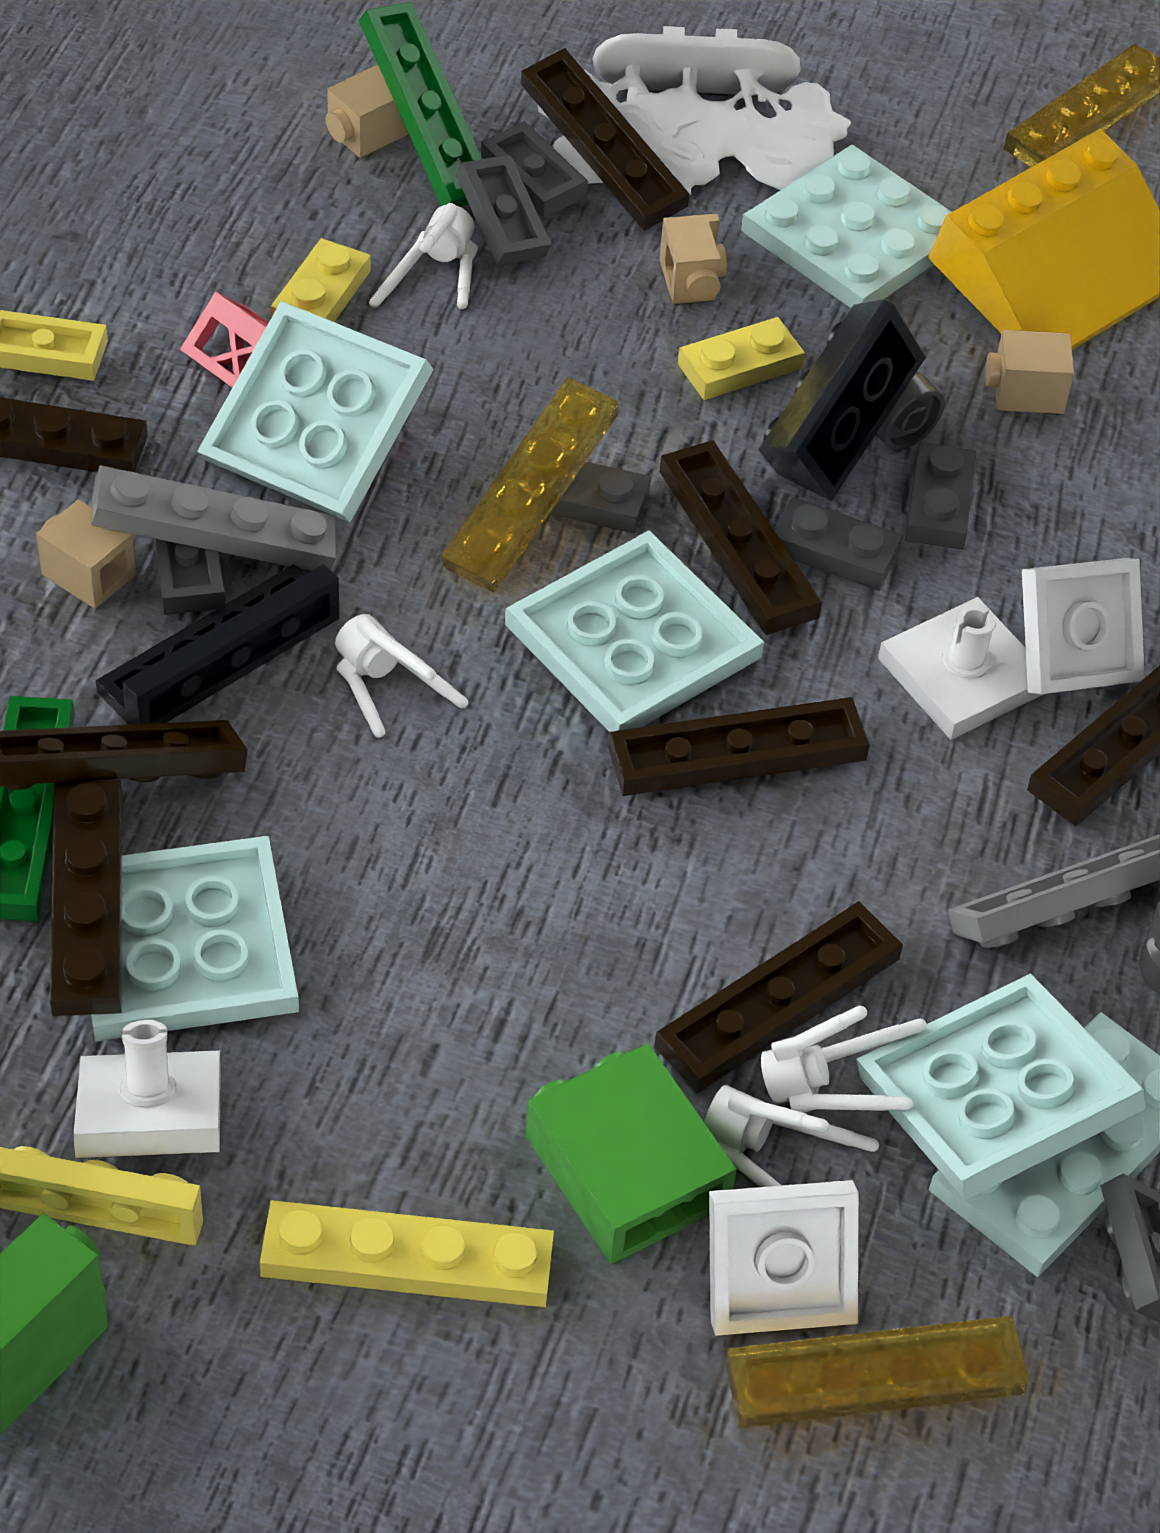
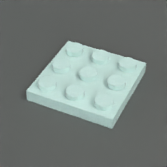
M850 145L744 213L741 231L842 303L852 308L854 304L885 299L934 264L928 256L946 215L952 211L854 145Z
M280 301L197 452L212 464L350 523L434 369L424 358Z
M650 531L639 535L505 609V625L609 732L645 726L761 659L763 654L764 641Z
M269 836L122 855V1013L91 1015L95 1042L122 1038L123 1028L129 1023L139 1020H155L163 1023L167 1027V1031L299 1012L298 992Z
M1031 973L928 1023L926 1029L922 1032L887 1043L856 1059L860 1079L874 1095L904 1096L912 1099L913 1106L910 1110H888L889 1113L965 1201L1146 1109L1144 1089Z

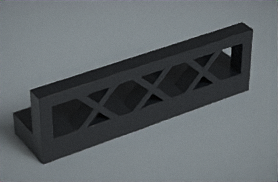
M293 564L95 680L97 693L128 725L167 723L340 619L339 578L324 564L307 574H304Z

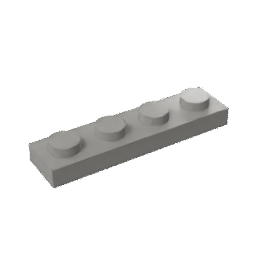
M99 466L94 481L92 526L285 566L295 564L298 568L309 571L322 564L330 570L336 558L335 515Z
M1160 834L948 909L953 934L980 942L981 947H999L1016 941L1019 938L1018 931L1036 924L1039 927L1061 925L1076 917L1074 910L1091 904L1096 907H1105L1125 902L1131 898L1130 890L1146 884L1152 887H1160Z

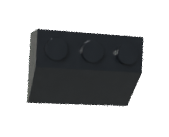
M883 299L854 304L844 320L837 323L831 330L827 346L812 369L807 370L800 377L794 396L781 416L775 418L770 423L765 432L763 443L758 449L777 474L831 502L926 358L893 303Z

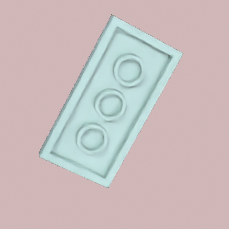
M1102 1012L1084 1029L1144 1089L1146 1109L966 1201L939 1170L932 1176L929 1191L1036 1277H1039L1106 1208L1100 1185L1123 1173L1134 1179L1160 1152V1055Z

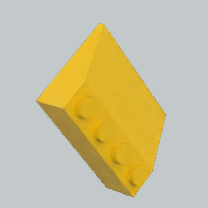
M1100 128L947 214L928 258L1001 334L1002 330L1070 334L1071 347L1074 350L1160 297V209L1137 164Z

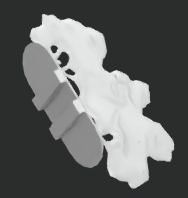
M663 26V34H621L604 41L596 48L593 55L595 72L605 82H600L585 70L690 195L691 188L694 185H705L720 174L718 161L729 156H734L745 165L746 170L757 181L782 190L833 157V142L846 137L847 128L851 124L849 119L832 110L830 93L817 83L804 82L792 86L782 95L777 94L776 92L786 89L795 82L801 70L800 58L792 48L780 42L765 39L737 38V30L716 29L715 37L684 36L685 27ZM628 89L627 101L618 102L616 100L618 91ZM649 91H662V92L652 93V92H649ZM698 93L735 96L720 102L703 99ZM751 96H758L759 102H765L767 99L776 111V117L767 118L762 116L754 108ZM744 98L746 107L736 110L734 108L737 100ZM779 99L790 101L792 104L791 110L785 111L779 105ZM537 104L538 112L549 118ZM565 136L559 137L555 141L553 148L588 180V184L603 183Z

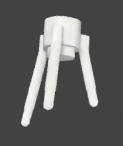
M453 203L437 208L426 230L420 233L415 245L370 299V307L378 308L421 255L428 253L433 259L440 262H449L456 258L460 259L457 306L459 309L467 308L472 263L478 251L477 245L470 240L475 227L470 214Z
M370 614L355 616L340 629L336 637L335 646L344 659L337 665V671L349 683L375 737H383L385 735V728L361 677L363 675H369L372 678L383 677L395 667L397 662L459 708H465L468 705V699L437 675L435 670L422 659L398 643Z
M857 1006L795 1037L772 1042V1050L764 1051L761 1055L762 1074L769 1096L775 1104L790 1101L791 1110L802 1113L816 1109L910 1110L913 1106V1101L910 1097L818 1094L819 1087L829 1084L827 1062L922 1032L927 1027L926 1021L921 1018L824 1048L814 1045L864 1019L867 1016L866 1008L864 1006Z
M727 1085L722 1086L715 1095L704 1121L734 1166L759 1187L782 1185L745 1156L743 1152L747 1148L756 1152L759 1151L770 1133L772 1124L870 1152H875L879 1148V1142L874 1138L830 1125L825 1119L765 1103Z

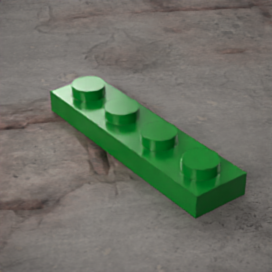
M406 2L367 9L359 19L360 26L440 205L443 206L448 203H453L459 207L469 205L456 174L462 162L480 160L482 157L413 3Z
M9 696L2 731L73 727L75 718L73 699ZM55 783L34 784L32 787L23 790H13L0 786V919L39 921L53 843Z

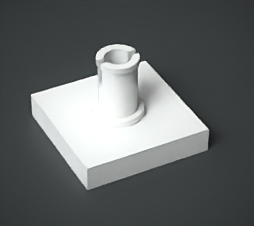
M1122 558L1022 569L1028 693L1048 694L1141 682L1145 678L1139 559Z
M979 597L885 640L880 645L878 659L950 740L1044 695L1028 693L1026 648Z
M139 1020L129 1023L122 1030L125 1054L81 1056L74 1124L75 1158L220 1152V1050L167 1053V1027L155 1020Z
M853 1180L709 1191L711 1325L715 1336L858 1324L859 1192Z

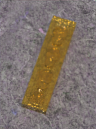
M1133 44L1010 130L1006 135L1004 150L1033 167L1100 128L1105 132L1160 92V58L1151 51Z
M567 377L442 554L441 558L444 568L495 593L618 416V401Z
M1012 1316L728 1348L725 1360L739 1429L1025 1395L1030 1382Z

